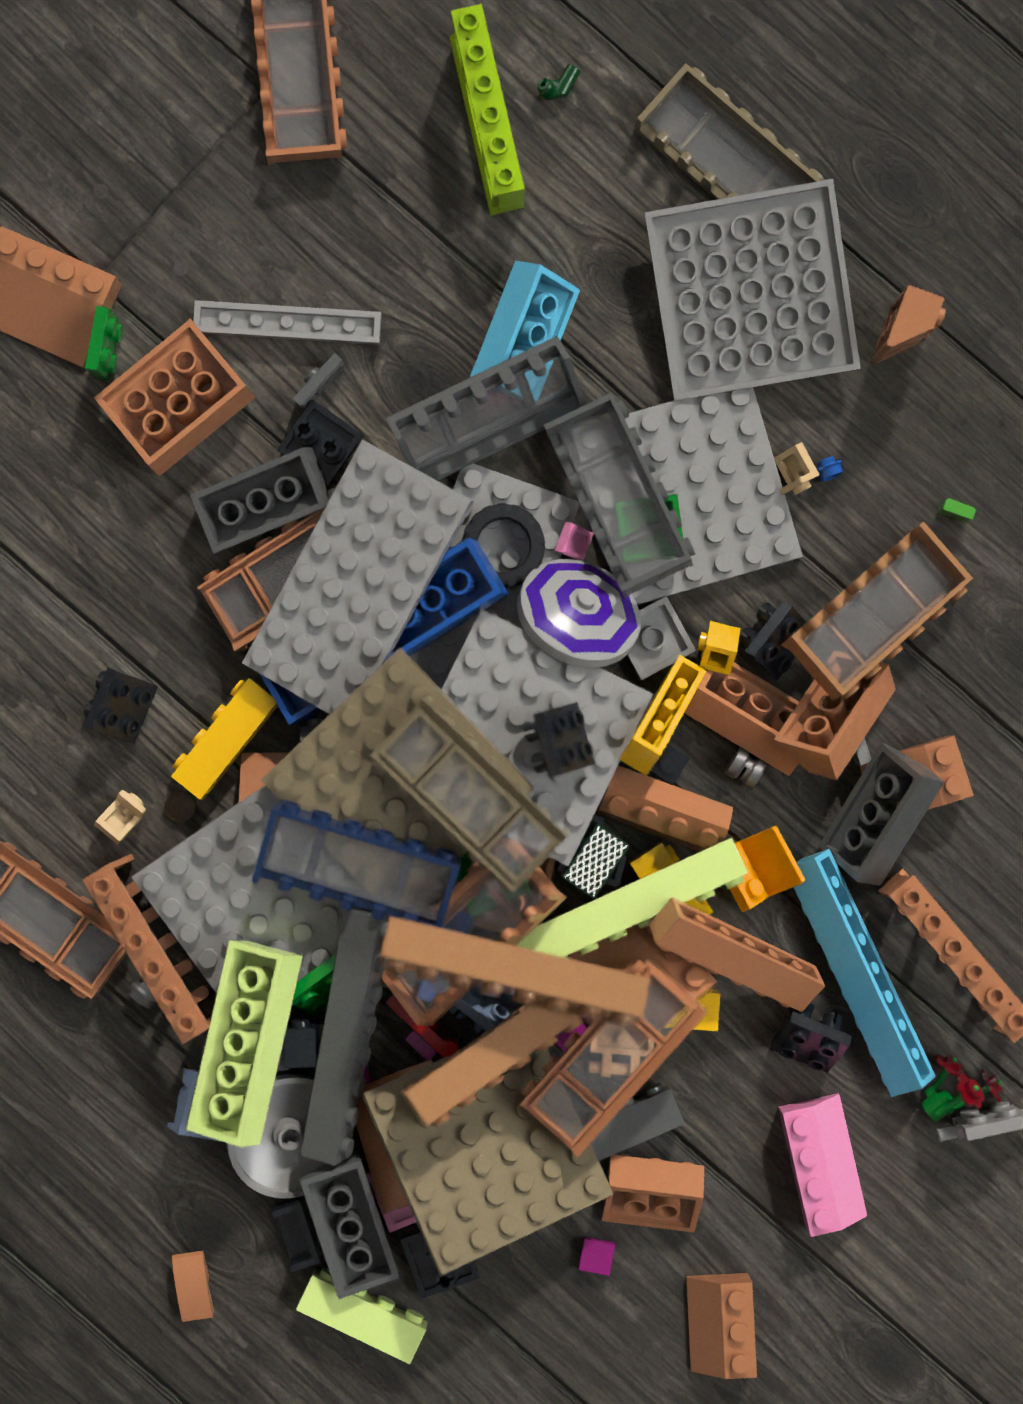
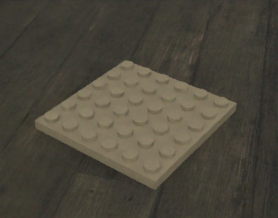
M401 647L261 780L281 801L296 802L301 805L303 810L309 812L322 810L332 814V819L342 822L345 819L355 820L364 825L363 828L376 831V829L388 830L395 834V838L407 841V838L417 839L426 843L425 847L437 851L438 848H447L455 851L457 857L461 858L468 849L461 842L459 844L453 842L445 833L447 828L438 820L435 822L430 820L421 810L423 805L414 797L412 799L406 797L397 787L399 782L390 774L388 776L382 774L373 764L376 760L370 756L424 698L430 696L433 699L430 704L443 716L449 715L456 722L454 727L467 739L473 738L479 744L478 749L491 762L496 760L503 767L502 772L515 785L520 783L527 790V796L535 788ZM419 716L390 746L386 753L414 779L448 742ZM457 750L422 785L478 841L515 808ZM304 824L316 836L318 828ZM328 831L324 846L371 894L391 900L405 854ZM414 857L401 903L410 905L449 867Z
M548 1049L538 1052L534 1050L528 1054L531 1058L528 1063L517 1070H510L509 1068L502 1074L505 1078L490 1089L480 1088L475 1092L478 1098L464 1108H458L457 1105L448 1111L451 1117L437 1127H431L430 1124L428 1126L421 1125L399 1092L452 1055L362 1094L440 1276L614 1195L591 1143L577 1158L568 1146L527 1109L520 1105L525 1097L521 1094V1091L533 1078L538 1082L546 1073L542 1068L551 1058ZM558 1078L537 1103L576 1137L583 1129V1126L562 1080Z

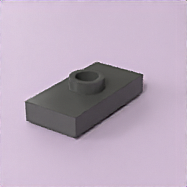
M336 353L320 369L315 367L304 379V382H306L305 386L294 396L293 401L303 411L312 399L315 401L345 368L343 360Z

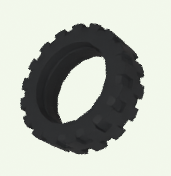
M506 503L489 505L473 515L464 529L462 542L468 538L478 541L481 531L488 524L498 520H510L519 524L527 533L530 542L528 556L525 562L517 569L508 572L496 571L505 588L518 586L524 583L529 573L533 569H538L542 563L545 552V538L542 528L533 515L520 506Z

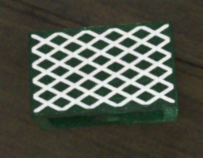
M596 823L594 830L568 869L562 874V878L595 899L630 845Z

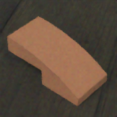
M204 1251L172 1255L175 1287L182 1322L213 1318L214 1308L208 1285L209 1273Z

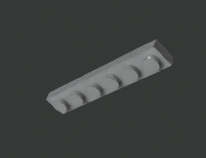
M195 300L193 322L203 334L380 345L382 314L375 311Z

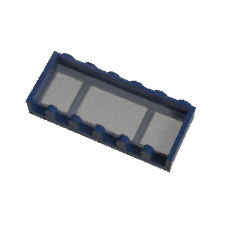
M283 800L282 803L277 802L270 813L251 882L258 883L263 877L279 882L278 888L283 891H290L292 887L309 891V898L320 901L325 896L341 901L340 907L346 910H352L354 905L371 910V917L382 920L387 915L442 929L463 859L457 857L455 851L447 848H438L437 851L425 847L426 843L413 838H407V841L395 838L394 833L384 829L368 830L363 828L364 825L355 820L345 819L342 822L332 819V814L322 810L309 812L301 809V805L293 801Z

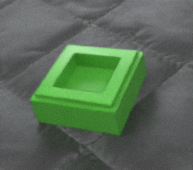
M948 498L940 503L937 513L967 523L973 520L976 509Z

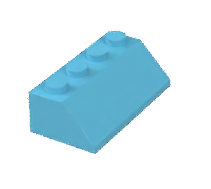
M515 261L470 377L553 337L558 336L561 341L580 289L541 264ZM553 359L544 363L546 374L541 377L535 376L532 369L524 372L534 401L540 395ZM503 383L492 387V389L523 400L518 386L511 391L507 390Z

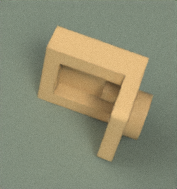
M802 442L774 458L787 483L785 487L779 489L782 495L793 491L795 495L811 487L809 481L820 475Z
M121 790L116 800L95 821L94 826L118 845L141 821L146 808L138 796Z

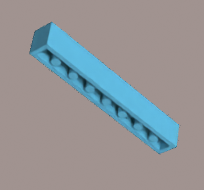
M830 848L798 860L796 863L805 878V882L793 888L802 904V910L808 917L815 932V938L825 953L829 968L839 983L842 996L852 1011L855 1024L866 1041L869 1054L880 1071L882 1082L887 1087L891 1097L924 1088L936 1075Z

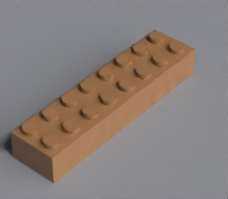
M391 916L379 964L385 965L384 970L391 973L403 974L405 970L416 972V978L435 982L436 978L449 980V986L465 990L470 985L480 987V993L488 996L500 997V994L505 993L513 995L512 1000L518 1003L532 1005V1001H539L545 1003L544 1008L548 1010L564 1012V1009L577 1010L576 1015L579 1017L596 1020V1017L602 1016L609 1018V1024L620 1027H628V1024H633L643 1018L651 978Z

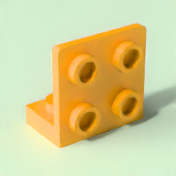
M777 826L735 842L748 870V874L743 876L745 882L730 888L742 912L752 909L769 896L805 882V878Z

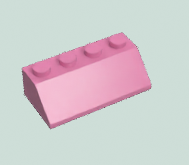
M836 1093L779 1106V1114L804 1223L809 1235L813 1237L843 1230L867 1217L840 1094Z

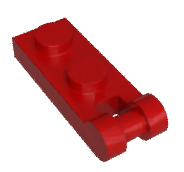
M393 993L387 998L385 1003L442 1057L446 1058L458 1052L459 1043L457 1039L452 1036L445 1037L438 1031L437 1028L440 1026L438 1022L433 1026L416 1025Z

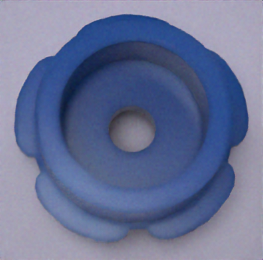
M834 456L816 463L817 471L820 474L818 476L820 482L832 480L844 473L841 467L843 461H835Z

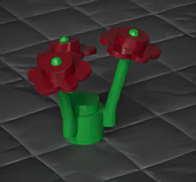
M938 1053L935 1054L936 1062L944 1067L933 1085L924 1091L928 1098L922 1102L925 1112L931 1119L939 1122L945 1116H949L964 1105H973L976 1109H979L982 1106L981 1102L984 1101V1094L990 1091L999 1103L1002 1102L999 1094L1003 1091L1001 1087L1002 1082L997 1080L994 1074L989 1077L984 1069L981 1070L983 1078L987 1083L986 1086L981 1088L975 1080L968 1079L964 1075L965 1071L961 1068L963 1065L956 1057L949 1054L945 1057ZM949 1073L958 1076L959 1083L956 1084V1088L961 1094L954 1098L945 1089L938 1091Z

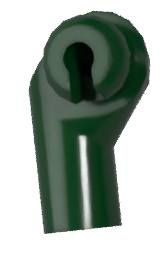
M567 64L560 79H541L537 85L540 96L546 100L566 97L581 71L577 67Z

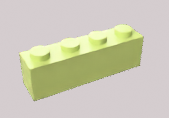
M315 1268L296 1310L410 1364L427 1329V1321L423 1320L424 1316L412 1309L404 1311L396 1307V1303L390 1298L379 1295L377 1298L366 1293L367 1290L339 1299L329 1269L322 1268L320 1271Z

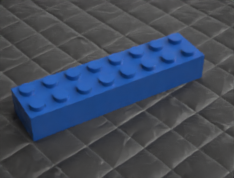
M468 538L446 552L391 655L400 647L408 656L413 655L477 615L481 609L485 610L509 595L477 540ZM260 674L289 725H300L323 711Z

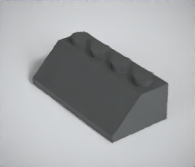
M305 447L190 495L213 554L324 509L328 504L324 475L313 448Z
M881 743L819 844V847L822 850L830 848L836 863L857 882L881 886L940 791L944 781L924 764L885 743Z
M359 1150L352 1152L349 1158L335 1166L324 1163L301 1178L300 1183L338 1298L341 1299L398 1279L396 1263Z

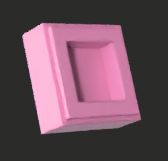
M565 522L555 551L572 559L584 561L594 533L573 523Z

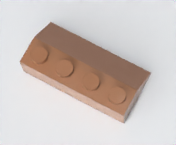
M833 651L824 664L838 681L856 666L846 653ZM879 662L878 664L882 668L868 680L862 677L857 682L860 688L846 700L841 696L831 701V697L814 679L774 738L775 745L809 773L837 780L896 690L889 664Z
M733 663L730 675L706 670L684 713L788 776L798 765L794 759L775 745L774 738L799 701L736 663Z
M618 765L595 814L701 852L724 841L729 831L733 807Z

